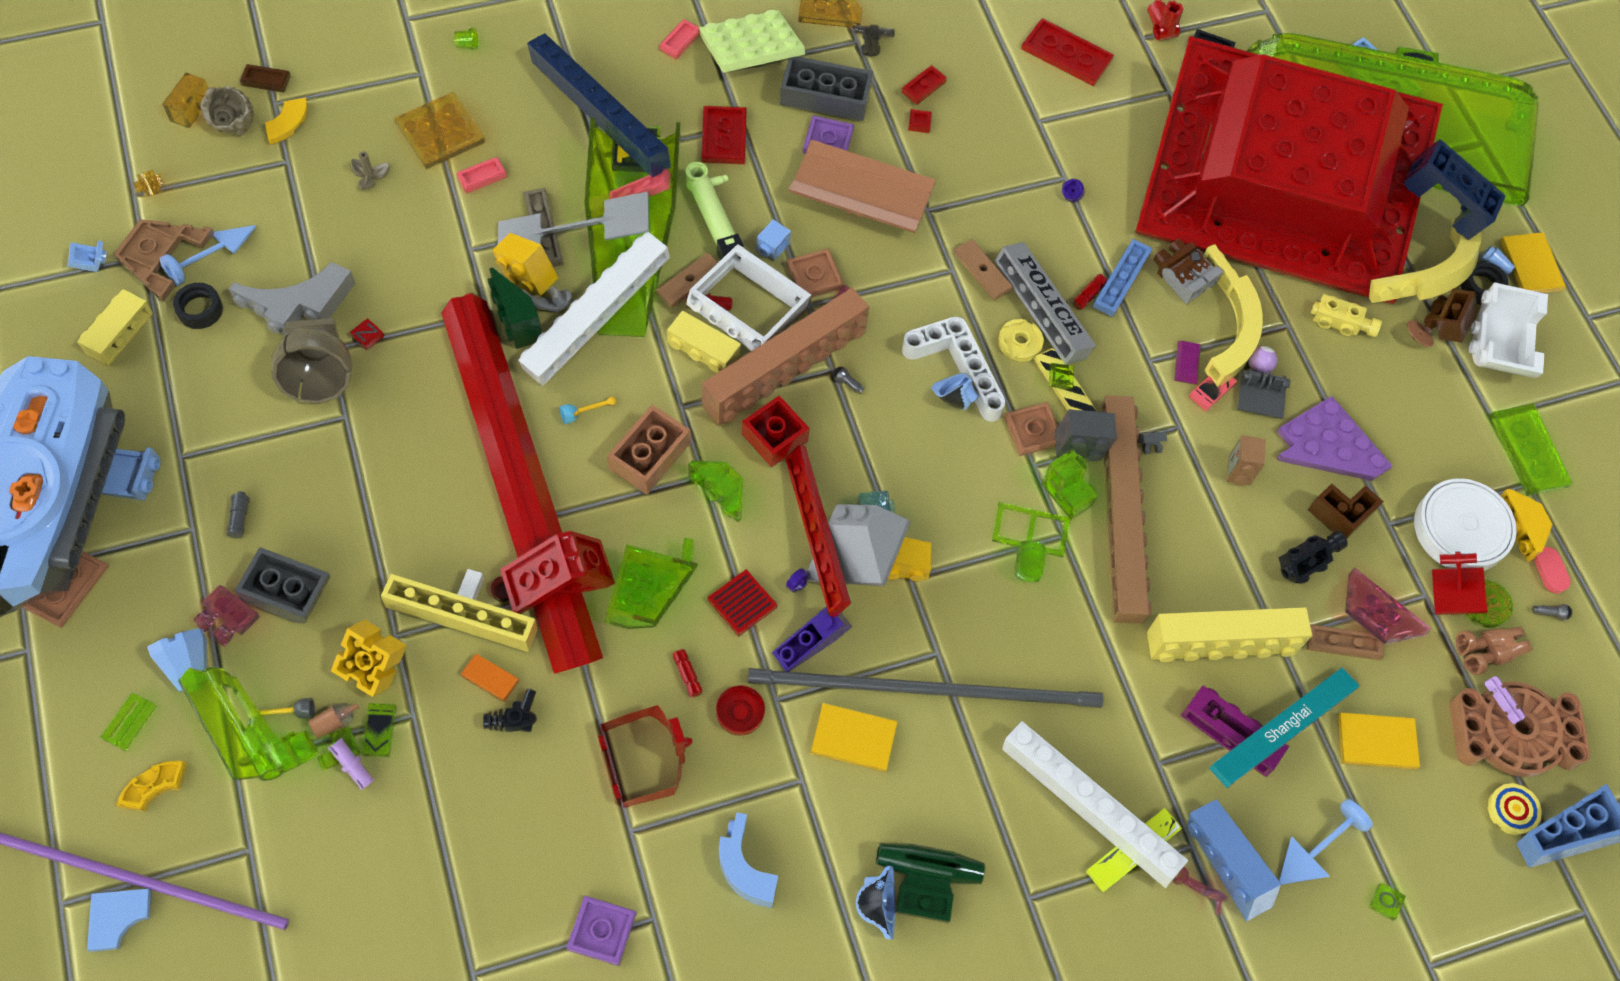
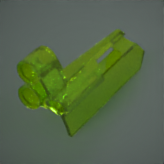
M216 667L205 668L202 671L188 668L178 680L232 780L259 778L262 781L273 780L280 777L283 773L311 760L319 753L307 731L295 734L290 732L285 737L277 739L238 679L231 676L227 671ZM222 686L231 688L249 718L246 728Z

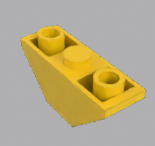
M1506 489L1500 496L1505 500L1513 513L1519 549L1524 554L1527 562H1530L1543 551L1553 524L1541 503L1512 489Z

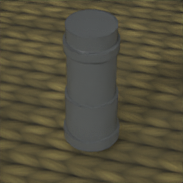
M238 491L237 494L231 496L229 525L227 526V536L231 538L243 537L248 503L250 502V497L245 495L246 493L243 491Z

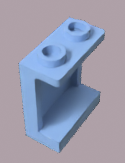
M147 447L145 452L116 449L102 495L145 501L147 493H150L153 488L152 479L154 473L160 468V457L154 449Z

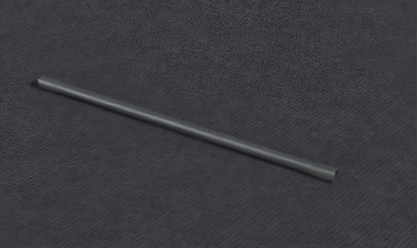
M749 668L748 683L814 686L1072 704L1102 708L1103 693L1025 689L783 672Z

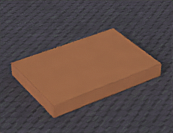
M82 551L68 591L54 593L42 599L33 600L22 608L62 629L109 565Z

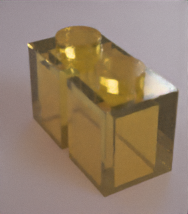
M185 72L162 104L170 122L190 129L200 115L198 109L202 110L200 104L205 97L206 91L209 89L205 79Z

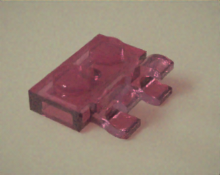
M219 585L202 602L206 609L199 613L194 621L198 623L197 626L206 632L212 627L216 617L222 620L224 624L213 633V636L217 638L216 641L226 646L231 641L235 632L242 636L260 616L258 612L222 585Z

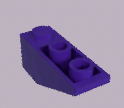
M825 607L775 649L772 654L786 672H790L834 643L852 626L842 612L837 617L829 616L827 607Z

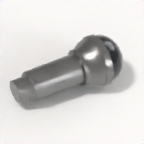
M840 366L834 370L833 377L835 381L845 383L860 394L864 391L865 388L850 376L845 367Z
M1566 604L1555 607L1538 605L1533 606L1532 609L1533 613L1554 616L1562 621L1570 619L1573 612L1571 607Z

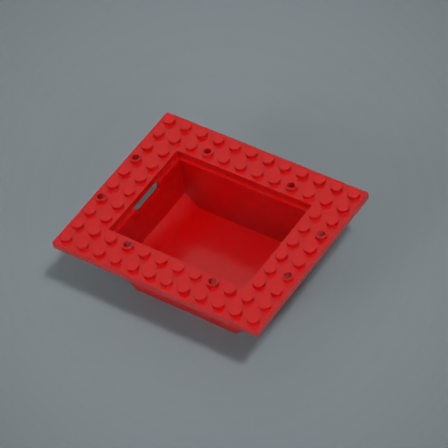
M1190 36L1135 233L1170 243L1179 238L1186 245L1193 242L1197 246L1196 249L1205 252L1209 246L1215 244L1227 259L1369 298L1371 280L1403 274L1421 196L1418 197L1413 192H1410L1403 184V181L1414 159L1434 144L1443 104L1397 92L1395 89ZM1177 107H1181L1183 111H1178ZM1161 165H1166L1168 169H1162ZM1214 222H1219L1221 226H1216ZM1396 229L1401 230L1402 234L1397 233ZM1321 251L1327 252L1328 256H1324ZM1397 299L1387 300V301H1382V302H1386V303H1389V304H1394Z

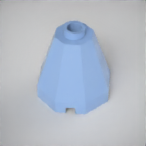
M197 628L180 632L171 639L164 638L147 647L151 658L179 692L186 691V694L189 695L203 689L201 685L207 683V638L203 629Z

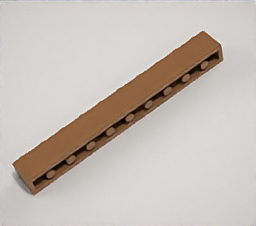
M1106 395L1101 405V412L1115 413L1117 432L1116 441L1104 456L1113 620L1117 623L1143 624L1148 615H1151L1152 603L1148 600L1147 592L1150 590V579L1146 578L1149 559L1144 552L1147 544V535L1143 533L1145 512L1141 509L1144 491L1140 490L1142 469L1138 466V461L1141 458V449L1137 447L1139 427L1135 423L1138 416V407L1134 406V397Z

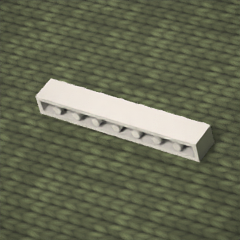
M649 232L636 238L633 246L627 252L621 253L617 262L611 268L605 269L601 278L595 284H591L586 289L585 294L579 300H575L570 305L569 310L563 316H559L554 321L553 326L547 332H543L538 337L537 342L521 354L518 361L522 369L544 386L670 258L668 247Z
M1023 721L1007 736L1002 748L1003 751L1158 883L1167 888L1188 862L1183 855Z

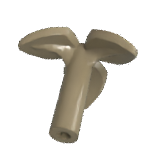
M362 151L359 153L360 160H351V167L356 176L364 177L359 180V188L367 190L375 185L372 178L382 179L386 176L390 165L383 163L372 169L368 153Z

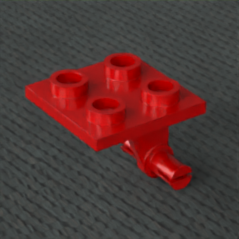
M1455 551V554H1440V565L1456 564V568L1432 569L1435 615L1487 613L1484 567L1461 568L1462 563H1477V553L1461 554L1460 551Z

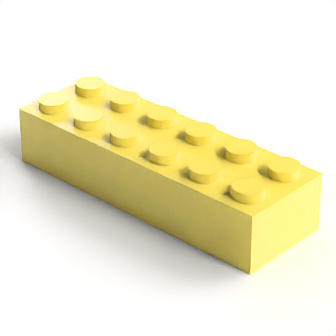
M1305 607L1158 614L1147 631L1151 660L1171 662L1175 659L1183 658L1185 661H1195L1208 657L1209 660H1219L1227 656H1233L1234 659H1242L1249 655L1266 658L1272 654H1281L1283 657L1295 655L1312 637L1307 608Z

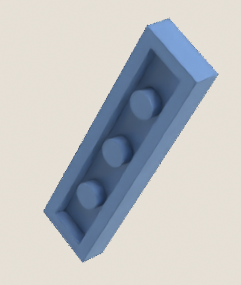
M1132 239L1093 307L1113 317L1153 248Z

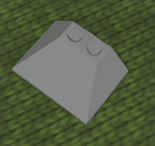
M836 504L828 525L845 583L885 586L911 522L877 505ZM812 558L807 570L810 574L807 582H819Z

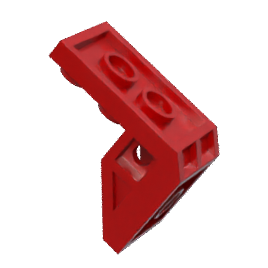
M573 531L554 535L500 569L512 610L518 614H523L557 592L572 595L608 588L615 584L601 540Z

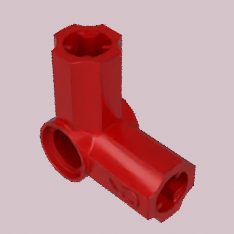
M1156 0L1148 5L1147 12L1152 20L1153 33L1157 41L1179 36V21L1184 10L1182 4L1169 1L1166 6L1162 0Z

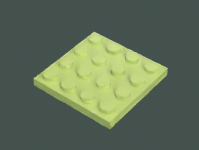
M768 10L758 15L749 14L744 18L727 19L725 22L717 24L708 23L703 27H699L702 40L723 73L805 55L804 45L779 10Z

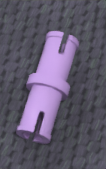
M341 738L331 745L328 750L332 752L343 766L341 770L344 773L347 771L359 789L362 790L375 779L360 762L362 760L360 756H355L343 741L344 739Z

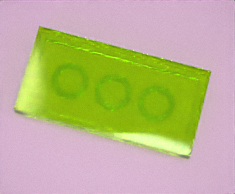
M1534 404L1494 411L1489 415L1527 496L1568 488L1573 484Z

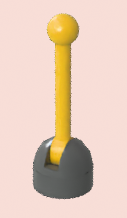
M312 697L298 700L294 707L269 710L253 708L250 710L249 716L252 719H256L262 715L294 712L300 719H312L315 716V703Z

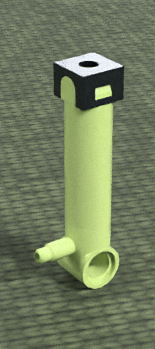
M692 162L686 167V187L692 192L717 246V254L721 261L737 244L744 248L739 234H735L714 189V186L723 184L729 179L727 175L709 178L708 169L702 162Z

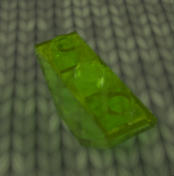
M691 461L688 463V476L695 485H700L711 501H717L726 516L729 518L733 517L739 522L742 517L743 477L727 462Z

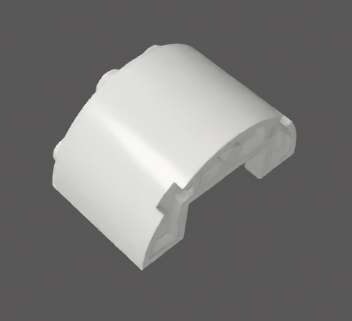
M1493 283L1489 290L1483 292L1481 298L1482 305L1477 319L1471 325L1470 332L1473 334V339L1469 345V353H1472L1473 361L1477 366L1537 378L1543 374L1544 353L1535 351L1536 326L1547 314L1548 294Z

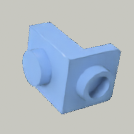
M98 241L96 247L71 242L67 267L98 272L100 264H105L107 251L102 250L103 241Z

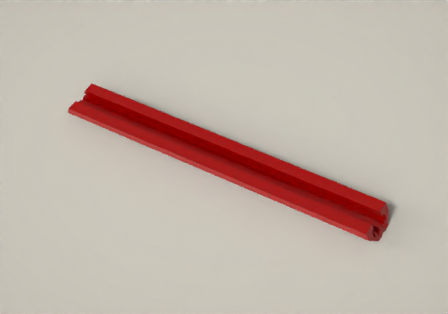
M469 293L462 297L451 298L441 314L517 558L554 535L562 533L488 303L486 300ZM557 592L533 607L554 674L603 659L582 593L569 595Z

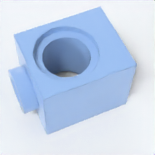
M772 220L757 236L756 250L763 257H768L775 261L790 244L791 231L775 220Z

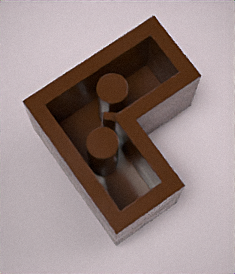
M1330 484L1307 510L1332 532L1339 531L1348 539L1374 514L1384 501L1366 485L1349 499L1335 485Z

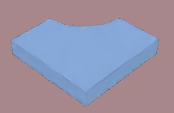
M138 889L91 894L87 950L95 952L119 949L122 938L128 929L137 922L150 918L151 890Z

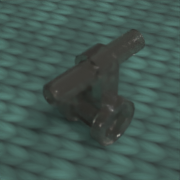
M870 24V26L854 25L853 33L862 34L864 39L862 53L864 55L877 56L880 54V46L878 44L881 36L894 37L895 29L881 28L879 25Z

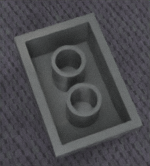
M259 547L237 585L235 592L245 604L296 623H306L330 579V574Z

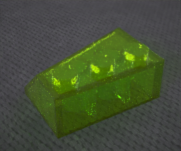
M626 544L604 623L626 629L656 627L699 564Z

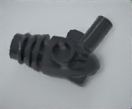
M526 689L523 701L513 702L512 708H506L504 715L503 709H499V715L497 710L494 711V716L491 711L484 713V729L492 731L494 726V730L498 731L499 726L501 732H503L504 727L506 732H531L537 720L536 714L530 711L536 691Z

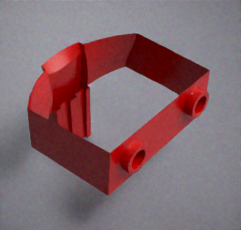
M658 705L600 724L602 735L598 736L601 750H607L608 752L603 732L647 716H652L669 730L672 735L673 745L676 748V755L679 756L675 787L623 802L616 780V784H612L615 799H621L623 808L673 796L679 786L682 764L685 763L684 751L693 741L691 738L684 737L678 717L667 720Z

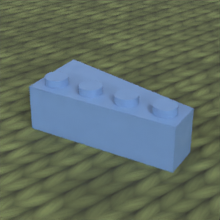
M1605 784L1594 793L1589 794L1557 816L1552 817L1528 832L1516 845L1526 864L1531 868L1620 843V805L1609 786Z
M1216 799L1191 812L1187 824L1188 830L1201 846L1246 922L1272 908L1281 883L1219 801Z

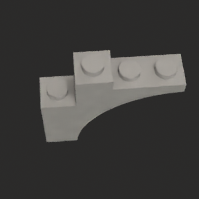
M330 262L326 268L314 277L290 287L257 289L234 282L229 291L236 305L241 308L247 307L258 316L265 318L268 329L273 333L286 335L285 322L301 321L303 317L307 320L330 318L355 285V281L350 270Z

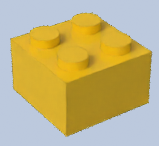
M509 233L492 250L496 258V264L503 270L505 277L517 287L525 289L528 293L532 292L541 296L558 279L546 252L539 243Z

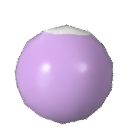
M1267 346L1257 347L1248 360V365L1252 371L1260 372L1261 374L1262 372H1266V374L1272 372L1278 363L1277 354Z

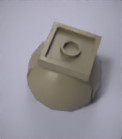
M335 319L285 322L286 336L276 346L272 357V379L280 391L298 401L299 387L302 381L300 402L320 404L338 398L349 386L352 360L347 347L339 339Z

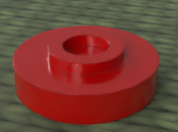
M743 685L733 686L720 695L716 704V717L720 726L725 731L734 735H747L758 729L763 722L765 704L761 695L753 688Z

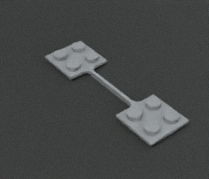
M643 192L604 200V215L602 218L545 229L541 227V213L499 221L498 244L509 233L541 244L542 237L546 234L595 224H604L605 240L649 232V193Z

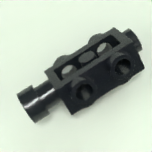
M1335 531L1327 536V539L1316 535L1307 538L1305 542L1289 549L1287 553L1278 557L1281 574L1285 579L1298 584L1306 583L1310 579L1309 576L1314 572H1323L1328 569L1327 564L1334 561L1332 553L1340 552L1348 546L1346 537L1341 532Z

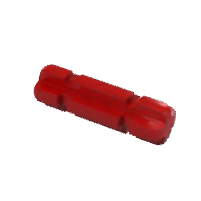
M1098 274L1094 281H1091L1081 291V294L1076 296L1073 305L1078 309H1083L1087 302H1090L1095 297L1099 289L1105 286L1107 278L1102 274Z
M680 649L675 651L673 659L676 665H678L679 673L684 685L687 686L689 696L694 698L701 695L702 687L697 682L698 678L691 662L688 661L686 650Z

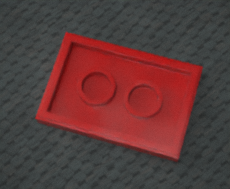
M703 107L702 163L745 164L747 107Z

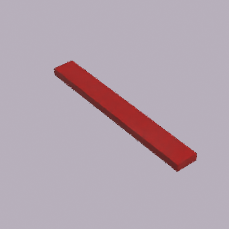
M799 444L785 460L829 616L837 617L851 604V600L806 446Z

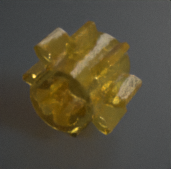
M152 169L136 175L138 181H135L133 184L137 193L144 192L145 197L162 192L160 186L164 185L165 182L161 173L155 175Z

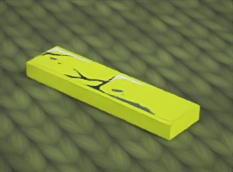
M1166 808L1145 823L1166 842L1182 829ZM1115 847L1087 869L1086 873L1104 893L1136 867L1137 864L1119 848Z

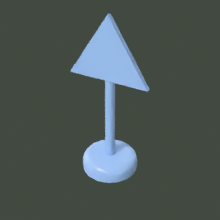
M256 225L214 232L212 237L220 243L180 263L169 254L160 257L161 266L167 277L176 286H179L185 281L182 268L223 247H226L235 254L255 230Z
M1345 799L1340 805V810L1346 821L1309 853L1291 836L1279 879L1281 885L1330 877L1313 858L1350 825L1362 832L1369 831L1373 827V823L1367 813L1354 801Z

